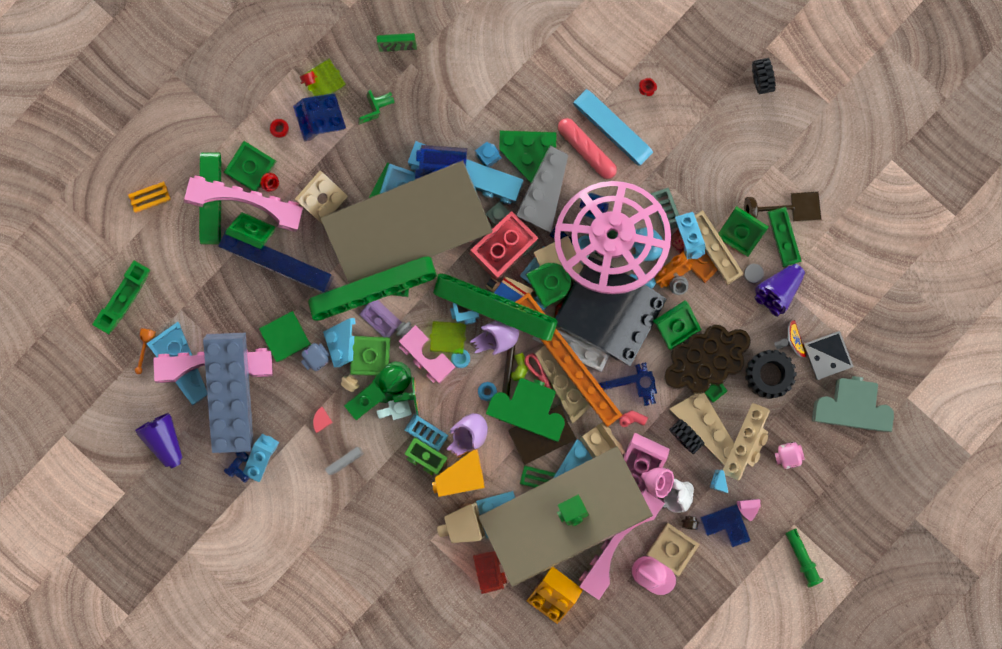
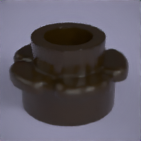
M685 516V519L681 521L683 522L682 528L698 530L700 522H697L696 517Z

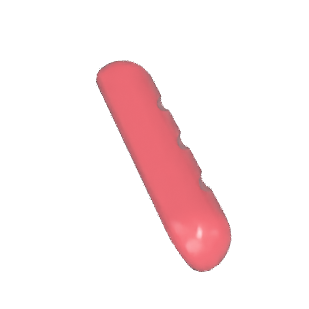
M564 118L558 123L559 133L601 177L611 179L616 175L617 167L615 163L604 154L572 119Z

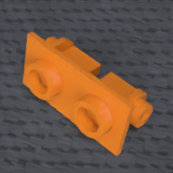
M683 252L680 255L674 256L668 264L663 266L654 279L661 288L667 287L675 277L674 273L682 276L691 270L693 264Z

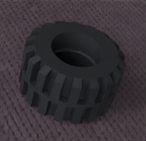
M770 349L762 351L748 362V367L745 370L747 372V376H745V379L748 381L747 385L753 390L754 394H758L762 398L772 399L783 396L795 384L796 380L794 379L797 376V372L794 371V368H796L795 364H792V359L787 357L786 353H781L779 350ZM773 363L780 369L781 379L778 384L769 386L762 381L760 371L763 365Z

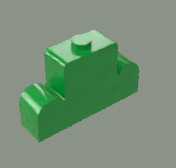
M521 378L512 400L505 393H496L491 398L486 411V415L556 442L559 441L565 424L562 415L558 413L548 414L556 394L555 390L545 387L544 382L536 379L531 382Z

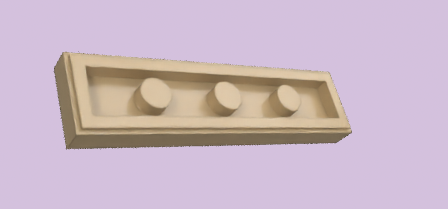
M702 210L697 213L695 218L705 242V251L728 285L743 276L744 273L705 212Z

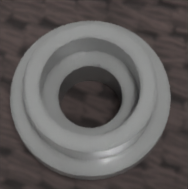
M676 276L670 281L669 287L672 293L682 295L688 290L689 283L685 277ZM677 283H682L680 287H676Z
M402 322L396 329L398 331L396 336L403 338L413 328L411 323Z

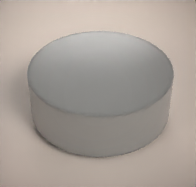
M750 264L744 270V277L749 283H758L764 276L763 268L758 264Z

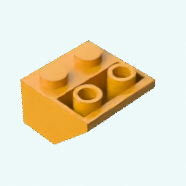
M551 567L531 593L527 602L558 624L576 603L583 589L560 571Z

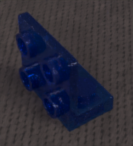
M335 93L302 98L293 106L304 142L311 141L319 134L341 131L346 128Z

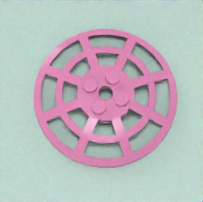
M601 182L581 190L564 206L555 227V248L564 270L581 286L604 294L626 293L647 284L662 269L670 250V224L661 204L644 189L625 182ZM618 186L616 196H605L593 201L587 194L589 191L600 187ZM626 188L641 193L653 205L643 209L636 202L625 198ZM581 198L586 206L578 213L574 224H563V219L568 209L577 199ZM604 202H615L613 211L602 213L597 207L598 204ZM625 203L633 207L638 213L629 218L621 213L622 204ZM589 210L596 217L591 226L579 225L583 216ZM657 211L660 213L664 224L665 241L653 238V226L649 215ZM644 219L647 227V236L636 234L634 224ZM614 230L618 233V236L615 239H609L607 233ZM561 231L572 232V244L576 255L568 261L564 257L561 248ZM578 233L589 234L590 244L582 250L578 243ZM634 243L646 244L642 253L635 259L630 252ZM651 246L662 248L663 251L658 262L645 275L639 264L647 257ZM596 251L604 257L602 266L593 263L586 256ZM623 256L628 262L625 266L610 268L612 258ZM582 261L590 269L601 273L599 284L584 279L572 267ZM633 270L638 278L635 282L626 285L607 286L609 274H621Z

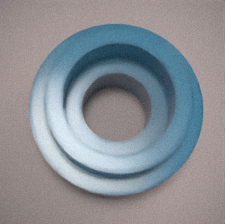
M484 382L478 388V395L484 401H491L493 395L497 393L496 386L491 382ZM489 388L491 394L485 395L484 389Z

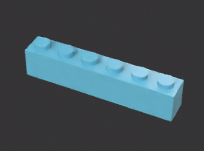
M415 141L408 160L411 170L419 173L425 171L430 174L463 160L475 190L483 192L482 195L493 199V196L500 198L502 203L511 205V203L516 204L523 185V179Z

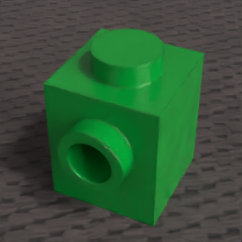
M579 494L558 504L560 511L557 514L561 522L566 521L568 526L571 524L576 526L583 522V518L589 516Z

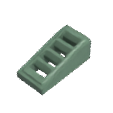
M669 187L651 193L656 200L665 196L668 197V199L659 201L661 206L670 203V206L664 207L663 210L665 213L673 211V213L667 215L670 230L677 228L676 220L673 218L680 215ZM657 211V214H658L660 223H661V225H662L663 231H665V229H664V224H663L661 215H660V213Z

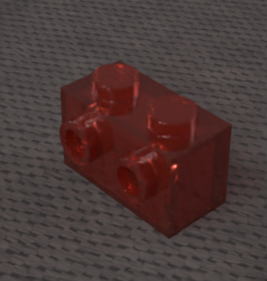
M495 550L474 554L473 559L481 594L504 589V584H507L505 572L501 573L499 565L501 563Z

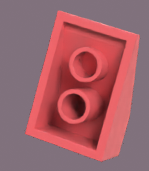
M512 211L492 229V233L487 234L469 253L495 280H498L538 240V237Z

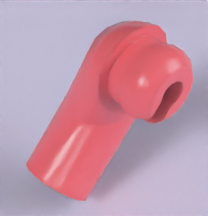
M631 410L622 414L619 418V424L622 427H627L637 422L644 426L648 417Z

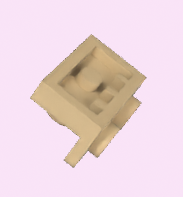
M603 422L579 438L593 458L617 446L621 454H625L622 444L615 439L611 429L606 427Z

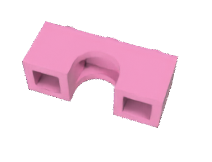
M415 325L399 340L402 344L399 348L406 355L410 353L415 358L413 362L419 369L424 367L428 371L426 376L433 383L437 381L440 384L456 367L443 353L432 360L423 356V347L430 340Z

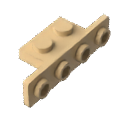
M755 403L751 404L723 468L726 476L739 481L746 465L753 467L758 462L760 450L768 440V431L763 426L769 415V409Z

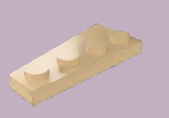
M543 346L535 355L572 423H574L591 406L547 348Z
M705 393L694 394L670 408L669 410L678 419L686 422L701 437L707 449L725 466L734 442Z

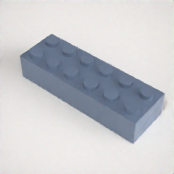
M246 333L207 334L203 339L212 453L250 452L253 448L254 440Z

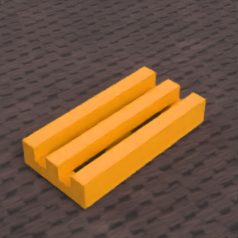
M164 181L128 194L135 213L171 200ZM163 188V190L135 200V197ZM163 194H165L166 196L137 207L138 203L147 201L149 199L155 198Z

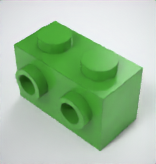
M417 438L413 439L405 452V455L408 456L406 460L414 465L420 463L424 466L423 470L432 476L434 473L438 475L448 460L446 456Z

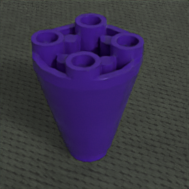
M793 264L760 283L755 288L756 296L754 298L756 302L761 305L764 304L770 313L776 317L784 314L788 310L804 278V269L798 264Z

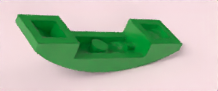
M133 260L124 274L125 278L105 309L102 308L92 325L109 335L131 307L151 270Z

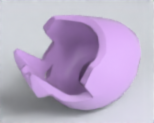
M494 320L482 326L481 328L484 332L471 340L470 343L475 342L474 345H477L475 348L478 349L474 353L492 349L494 350L492 353L494 356L515 345L518 341L519 330Z
M472 413L457 422L449 431V433H453L454 442L447 448V451L452 450L451 453H455L456 457H462L464 454L481 447L488 433L484 417Z

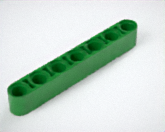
M421 257L319 294L308 300L312 319L315 321L324 320L429 282L437 277L431 257Z
M443 273L437 275L433 294L542 340H552L558 322L555 318Z

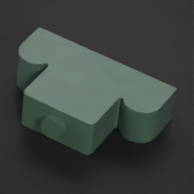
M852 376V379L841 378L836 380L834 399L827 396L815 401L812 422L892 432L894 411L888 405L876 406L877 383L863 381V377Z

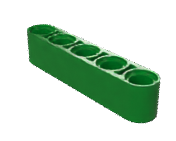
M220 152L200 153V177L205 178L207 182H221ZM221 200L207 202L203 204V207H199V240L201 245L221 244Z

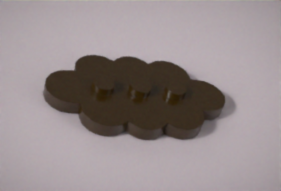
M721 325L708 327L704 334H693L689 337L687 344L681 343L673 348L671 352L673 364L666 369L664 376L666 384L670 388L677 390L687 386L695 394L705 393L710 385H722L728 375H736L742 371L744 367L742 354L749 349L751 344L749 334L742 329L728 332Z

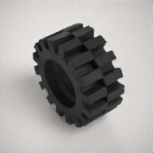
M764 58L752 61V72L757 93L760 95L774 92L776 90V80L771 60Z
M681 419L669 429L672 435L692 454H695L705 444L701 437Z

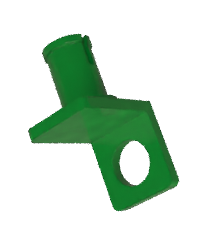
M368 90L366 96L373 112L359 117L358 124L360 125L379 118V108L395 103L394 98L391 97L392 93L389 92L375 98L372 91Z

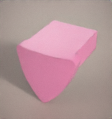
M760 499L737 501L739 511L747 520L752 521L755 518L759 507H761Z

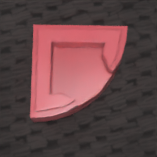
M323 407L319 408L314 416L313 425L316 433L333 423Z

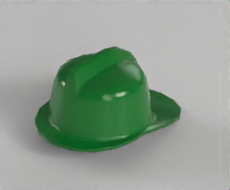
M397 361L391 362L374 378L373 381L386 395L380 401L381 403L392 401L393 395L402 394L409 386L412 375L406 364Z

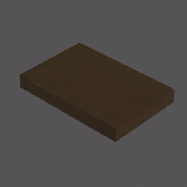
M560 405L550 409L548 413L549 415L558 413L564 418L565 424L558 442L517 426L508 430L524 465L576 440Z

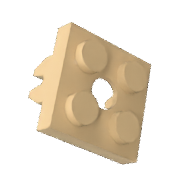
M319 171L295 200L323 224L321 218L334 213L348 196L323 172ZM321 193L327 195V201L323 204H320L317 200Z

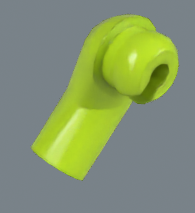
M523 353L514 356L518 365L515 372L511 374L514 381L525 378L528 372Z

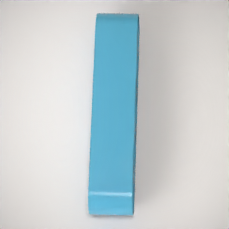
M588 89L573 102V105L638 166H641L653 153L652 149Z

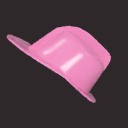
M643 556L638 558L633 564L632 575L634 580L645 589L657 595H665L674 589L676 584L674 572L658 560L650 556Z

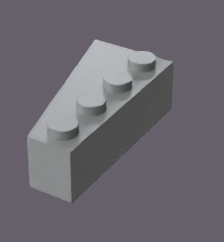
M549 146L516 213L518 217L549 232L552 231L568 159L567 153Z

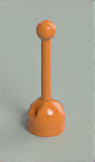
M145 328L140 329V339L143 341L138 367L135 368L136 374L142 373L141 367L148 342L154 339L156 331Z

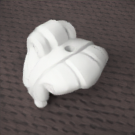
M674 479L671 491L664 497L665 504L663 507H667L669 511L674 513L686 512L693 502V485L689 482H681Z

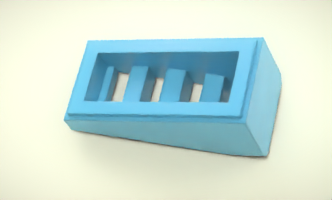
M416 414L413 415L404 429L436 451L440 450L449 436ZM419 421L420 424L415 430V432L412 431L416 423ZM424 425H426L427 428L423 432L422 436H420L419 433L423 429ZM431 429L434 430L430 438L426 440ZM437 434H440L439 439L434 445L432 443Z

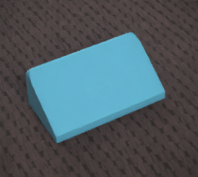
M715 470L710 488L728 493L724 471Z

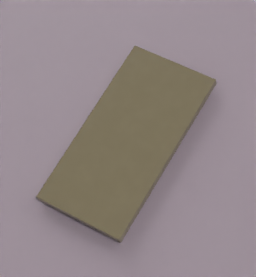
M463 160L321 218L349 284L421 257L435 256L493 232Z
M617 446L478 517L511 586L514 587L652 517L653 514ZM579 494L589 516L583 518V522L576 526H572V524L568 526L566 521L561 522L557 514L560 511L558 504Z

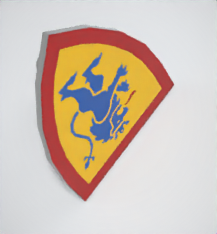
M793 320L788 325V338L775 342L776 349H781L791 345L796 354L804 358L807 357L796 321Z

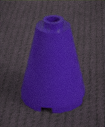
M166 413L154 418L155 420L143 424L135 431L136 435L165 467L169 466L172 469L181 464L180 460L183 457L172 416Z

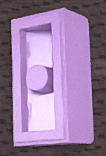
M379 300L368 303L359 314L383 337H391L402 323Z

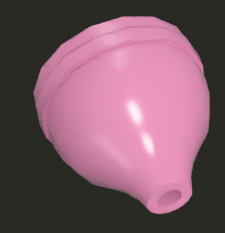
M654 468L641 475L646 489L653 496L664 498L673 487L674 475L669 469Z

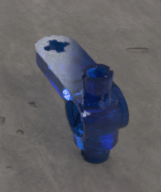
M647 362L642 363L641 366L640 364L634 365L637 372L635 375L598 383L603 390L634 383L638 397H643L644 406L656 404L654 394H657L655 378L652 371H648ZM642 377H646L650 380V385L648 388H644L640 385V379Z

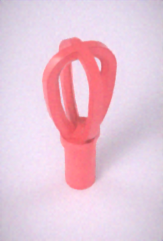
M534 353L527 355L524 360L527 368L538 380L545 383V387L552 389L553 386L546 377V373H544V369ZM530 357L536 361L540 374L529 363L528 359Z

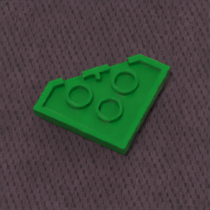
M500 130L499 151L531 184L549 146L556 148L557 132Z

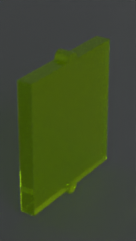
M330 58L307 72L314 71L315 76H318L315 78V83L308 85V90L313 93L318 102L346 85L339 74V69L335 68Z
M433 321L432 333L429 335L431 338L430 352L463 354L464 342L467 340L465 337L466 325L463 323Z

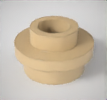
M354 376L342 377L341 385L348 391L354 392L355 389L359 388L358 380Z

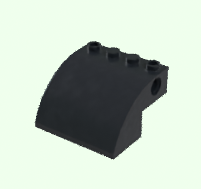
M590 256L588 257L593 263L602 266V261ZM584 264L579 275L592 283L599 284L601 273L590 269ZM626 273L609 274L607 286L626 285L635 282L636 279ZM575 281L555 317L558 321L556 326L576 339L596 347L616 361L631 366L654 324L653 320L658 317L667 299L646 285L626 293L604 294L589 290Z

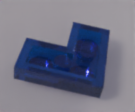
M737 504L700 517L707 536L725 530L731 547L751 541Z

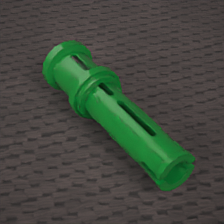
M797 529L786 532L785 535L801 566L800 572L804 574L807 580V587L810 588L823 582V578H820L815 568L817 565L814 561H811Z

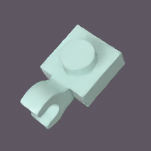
M394 400L388 402L389 408L377 411L379 419L392 415L393 421L412 415L408 401L394 403Z

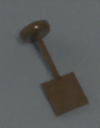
M819 191L791 193L792 205L758 207L754 197H746L744 201V211L756 219L758 212L786 207L787 210H792L793 222L822 220Z

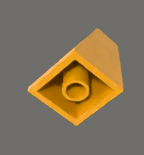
M478 449L471 451L435 477V482H432L434 494L438 493V497L485 488Z

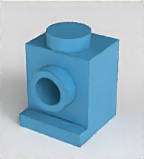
M486 142L475 150V155L484 166L491 167L502 159L494 144Z

